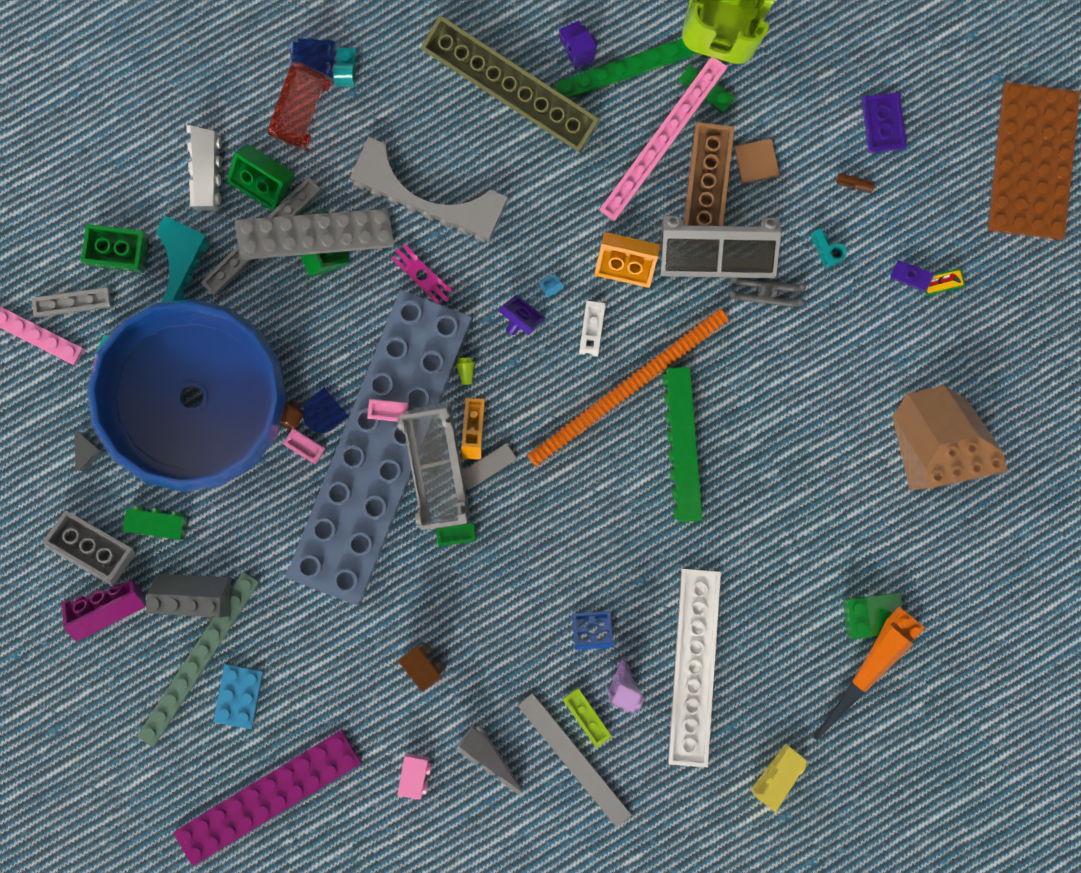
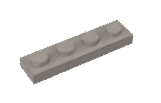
M108 287L32 298L33 314L36 318L112 307L110 288Z

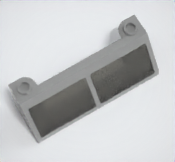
M663 216L659 247L661 276L776 278L781 238L780 218H766L762 220L761 227L684 226L683 221L679 217Z

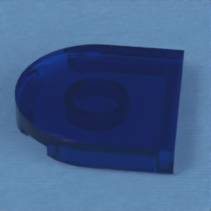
M325 387L306 402L303 410L304 423L309 429L317 433L331 432L349 417Z

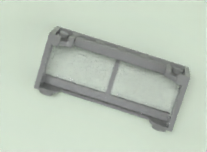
M451 402L402 412L397 422L399 430H403V433H405L419 507L418 513H415L416 524H420V530L467 523L470 510Z

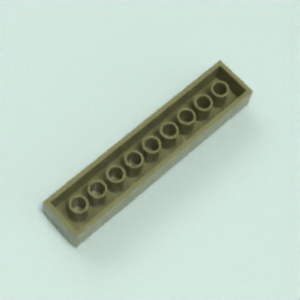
M441 15L420 48L579 153H582L601 123L599 118Z

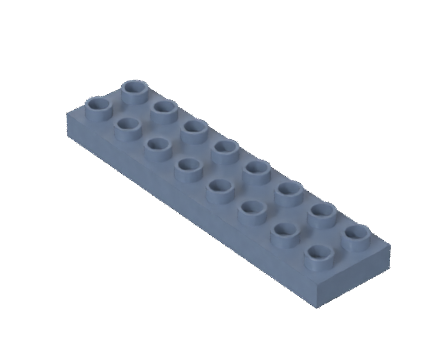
M403 290L399 291L285 578L354 605H361L412 476L405 433H403V430H399L398 422L368 419L369 399L409 403L408 411L440 404L472 324L471 316ZM436 414L412 418L419 456Z

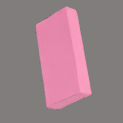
M369 399L368 419L397 422L400 414L408 411L409 403Z
M292 428L283 442V445L314 464L318 462L326 449Z

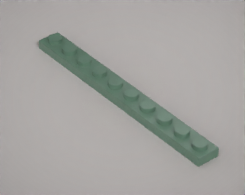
M245 571L242 572L230 591L229 616L213 617L137 735L139 739L151 747L157 744L260 584L259 580Z

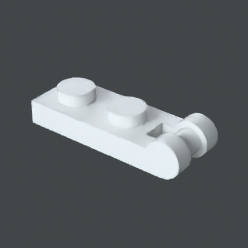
M586 301L579 354L585 355V353H590L592 356L598 357L605 303ZM587 340L594 341V346H587Z

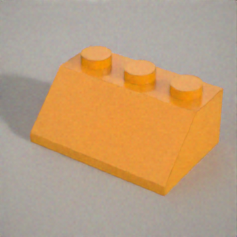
M604 232L594 275L650 288L660 244Z

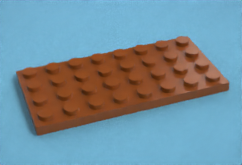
M1010 82L1003 84L987 231L1054 240L1065 239L1080 100L1079 91Z

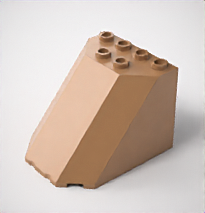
M945 385L906 393L900 406L892 415L909 490L929 489L1008 471L1003 451L967 399Z

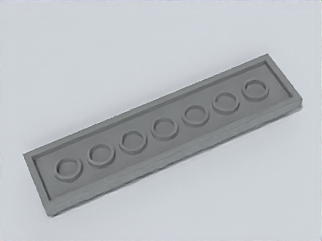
M388 209L235 220L234 222L241 260L391 248L394 246Z

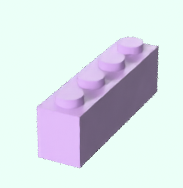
M622 658L607 694L611 704L634 713L635 709H640L643 698H641L642 694L635 684L626 659Z

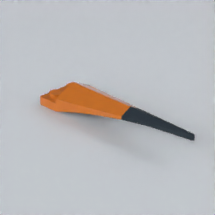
M900 606L886 620L871 651L852 683L815 733L814 738L816 740L914 645L912 641L924 630L925 627Z

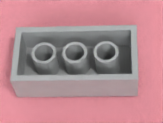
M66 510L42 542L47 549L111 586L115 585L135 556V552L131 547Z

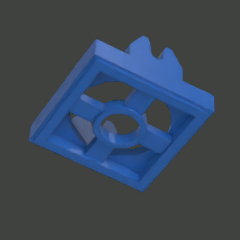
M611 611L572 614L575 650L614 647ZM589 620L585 627H579L583 622ZM595 620H599L605 625H599ZM595 625L598 627V631L591 633L587 628ZM600 632H607L604 639L597 641V635ZM586 633L591 636V642L583 640L579 634Z

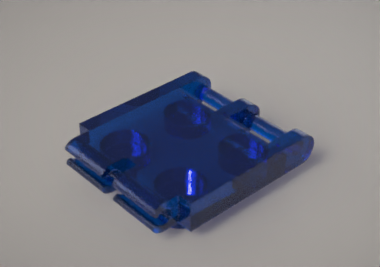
M298 38L297 42H291L290 55L296 58H290L289 72L295 74L296 78L333 79L332 63L335 60L333 57V46L336 45V41Z

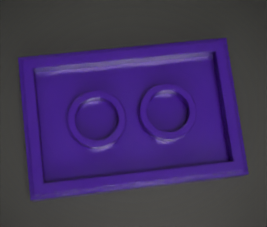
M900 92L862 96L861 102L868 153L906 149L907 143Z

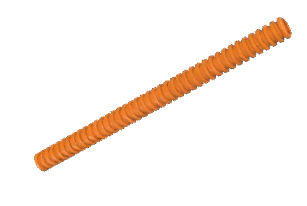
M718 308L716 313L713 312L712 316L707 317V320H702L703 323H698L697 327L694 326L693 330H689L688 334L685 333L683 338L680 337L679 341L674 342V345L671 344L669 345L670 348H665V352L661 351L660 355H656L655 359L652 358L650 363L647 362L646 366L641 367V370H636V374L632 373V377L628 376L627 380H623L622 384L617 385V388L614 387L612 392L609 391L608 395H603V399L599 398V402H594V405H590L588 410L585 409L584 413L581 412L580 416H576L574 421L570 420V424L566 423V427H561V430H557L555 435L552 434L550 439L547 438L546 442H541V446L537 445V449H532L533 452L531 453L528 452L527 456L534 466L538 467L540 462L544 463V459H549L548 456H553L554 452L557 453L558 449H562L564 444H568V441L571 442L573 437L576 438L577 434H582L581 431H586V427H591V424H595L597 419L600 420L601 416L606 415V412H611V408L615 409V405L619 406L620 402H624L625 398L630 397V394L633 395L635 390L638 391L639 387H644V383L648 384V380L652 381L653 377H657L658 373L663 372V369L666 370L668 365L671 366L672 362H677V358L680 359L681 355H686L687 351L690 352L691 348H695L696 344L699 345L700 341H704L705 337L710 336V333L713 334L714 330H719V326L723 327L724 323H728V316L725 312Z

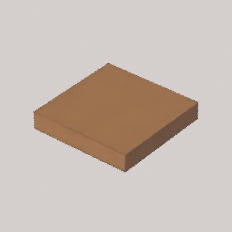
M772 139L734 147L741 184L779 177Z

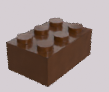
M423 641L398 660L422 693L441 679L445 673L444 663L440 658L436 659L432 655L433 649L427 642L424 644Z

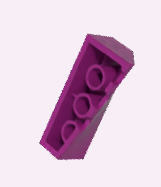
M133 580L111 586L104 592L101 590L94 591L93 595L88 597L78 596L72 602L68 600L62 601L63 629L77 642L145 608V594Z

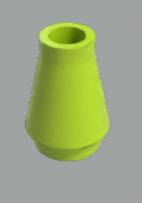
M473 357L457 358L458 363H456L461 379V385L473 384L475 364Z

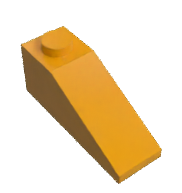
M466 398L461 445L462 459H481L485 399Z

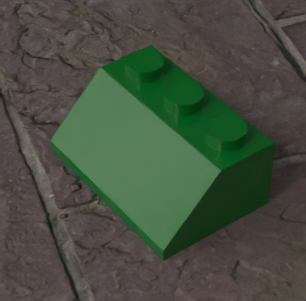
M246 144L235 152L226 182L271 211H274L289 191L295 173L251 145Z
M324 211V212H317V213H311V214H324V213H329V212H328V211ZM346 251L300 255L309 277L326 274L350 263Z

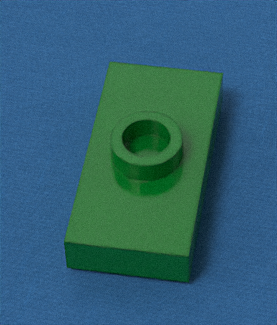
M474 522L436 528L438 547L477 541Z

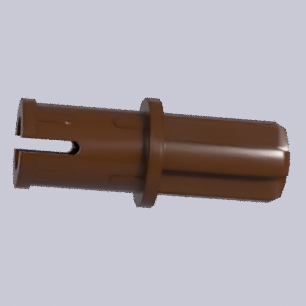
M839 173L836 178L837 184L850 187L854 191L857 189L872 193L874 190V181L859 178L857 175L853 177Z

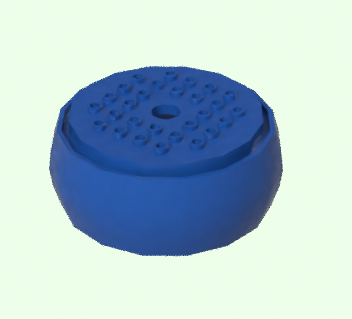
M197 299L153 303L121 321L96 352L87 385L92 427L112 460L144 483L180 492L221 487L254 468L278 436L287 401L281 363L262 331L231 308ZM188 386H196L203 393V401L196 408H187L181 401V393Z

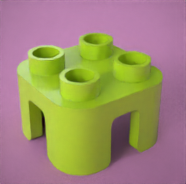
M689 0L682 30L683 42L693 52L734 64L746 63L753 57L768 32L769 23L764 22V18L772 7L774 0Z

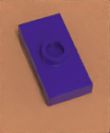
M898 260L890 279L927 292L934 273Z

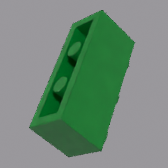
M133 505V509L126 508L122 531L185 540L189 517L183 516V512L171 511V514H165L163 509L152 508V511H145L144 506Z

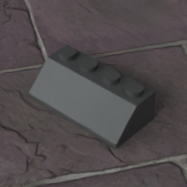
M157 574L147 593L146 614L229 616L231 577Z

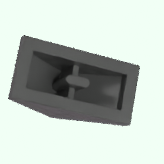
M74 432L75 470L86 471L104 450L85 433Z

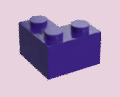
M578 20L559 29L558 37L574 69L595 60L596 46L598 44L595 36L590 35L585 25L582 26Z

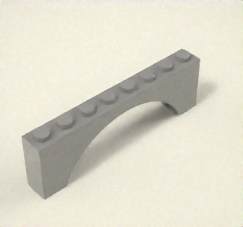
M368 137L350 176L354 187L360 190L366 188L371 191L372 195L379 198L382 195L395 205H398V203L405 205V209L411 212L419 211L423 213V217L429 220L435 218L440 221L441 225L448 228L453 226L464 235L472 234L476 240L483 243L491 241L508 203V197L493 190H489L479 198L463 204L443 205L423 200L408 191L394 175L389 163L386 144Z

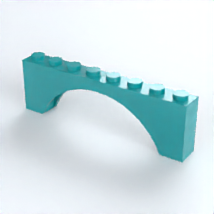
M164 216L156 234L164 244L169 260V281L161 301L169 302L183 300V292L186 286L191 284L192 274L200 266V258L203 252L208 250L210 239L206 235ZM109 335L103 336L96 352L102 346L105 340L109 337Z

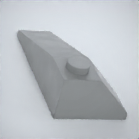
M472 725L458 743L456 750L474 764H483L482 767L488 774L493 776L497 774L501 783L520 795L522 787L489 737L485 735L487 732L479 725L477 727Z

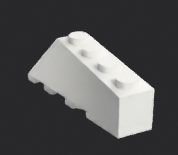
M186 125L187 133L191 134V142H187L188 150L192 157V161L188 162L190 175L193 176V180H189L190 206L195 211H217L218 205L221 204V196L218 193V186H221V176L218 174V167H221V157L219 156V149L222 146L221 138L215 131Z

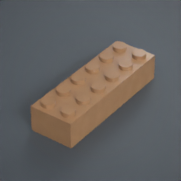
M696 122L693 132L684 208V226H723L734 127ZM681 239L719 244L720 242L719 239Z

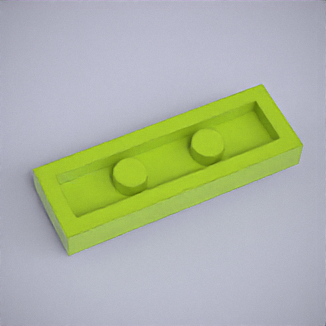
M576 688L562 698L596 748L612 737L579 688Z

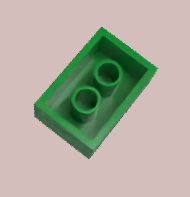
M86 224L80 262L91 267L144 273L150 236L144 231Z

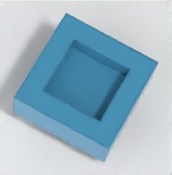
M555 274L538 283L547 297L558 293V291L564 288Z

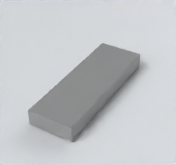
M507 443L463 471L465 486L468 490L517 460Z

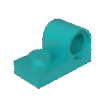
M337 48L336 64H334L333 69L336 87H355L356 48Z
M821 229L814 231L810 235L825 270L840 263L846 257L847 250L845 246L840 243L829 246L828 236ZM832 250L838 251L840 257H833Z

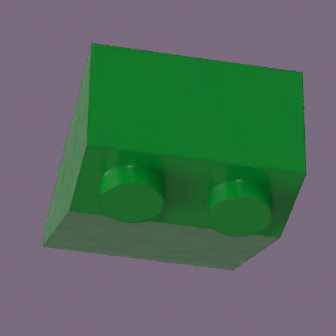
M896 592L842 599L847 637L857 639L879 636L886 620L899 606L902 608L901 593Z

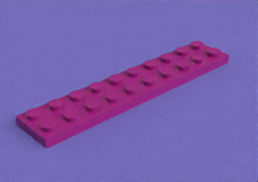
M341 729L175 830L173 834L193 867L362 762Z

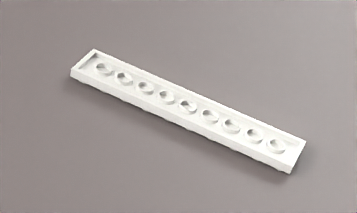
M681 569L668 764L708 767L721 572Z

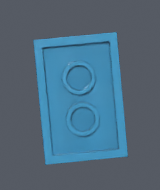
M224 664L214 723L247 729L253 728L264 670Z

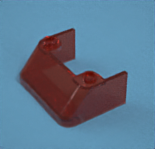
M293 61L270 121L268 135L282 143L309 153L310 149L306 147L311 141V136L307 130L320 94H323L325 91L328 92L330 85L334 84V80L309 66Z

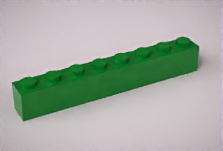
M690 367L668 368L665 370V374H662L663 385H666L667 393H664V404H668V412H665V419L670 427V431H667V441L671 442V450H668L669 461H672L673 469H670V479L674 480V488H671L672 500L675 499L676 507H673V517L677 519V522L702 521Z

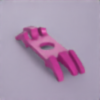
M406 244L403 247L413 258L412 260L399 249H396L395 252L406 263V266L394 256L391 259L435 303L440 304L441 302L431 293L432 290L448 302V297L437 285L439 284L449 293L453 290L441 281ZM420 270H425L428 274L424 281L417 279V273Z

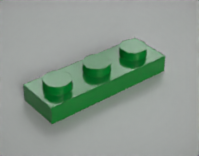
M689 65L678 82L688 89L700 71ZM716 84L704 101L724 114L735 97Z

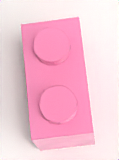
M406 753L397 796L421 800L422 795H426L428 783L425 782L426 775H430L432 763H428L429 757Z

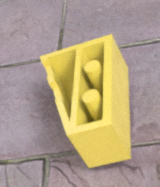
M785 744L752 787V793L776 813L798 776L805 771L808 761Z

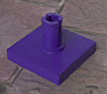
M518 295L511 298L499 310L501 314L511 321L506 328V331L511 335H515L519 329L530 335L546 319V317Z

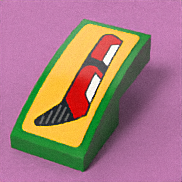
M959 268L934 274L926 296L966 287L962 269Z

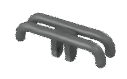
M730 277L733 284L758 287L757 295L730 290L728 294L732 299L788 307H800L805 303L802 298L785 299L775 297L777 290L802 292L806 289L804 283L795 285Z

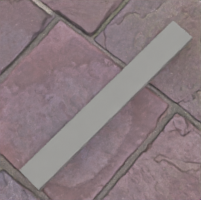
M308 176L267 218L299 215L322 192V189ZM237 246L200 283L216 297L253 259L241 260Z
M531 693L518 704L520 710L616 828L628 819L631 813L537 697Z

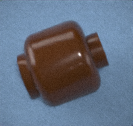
M293 400L290 403L286 402L280 426L289 430L298 427L304 415L299 403Z

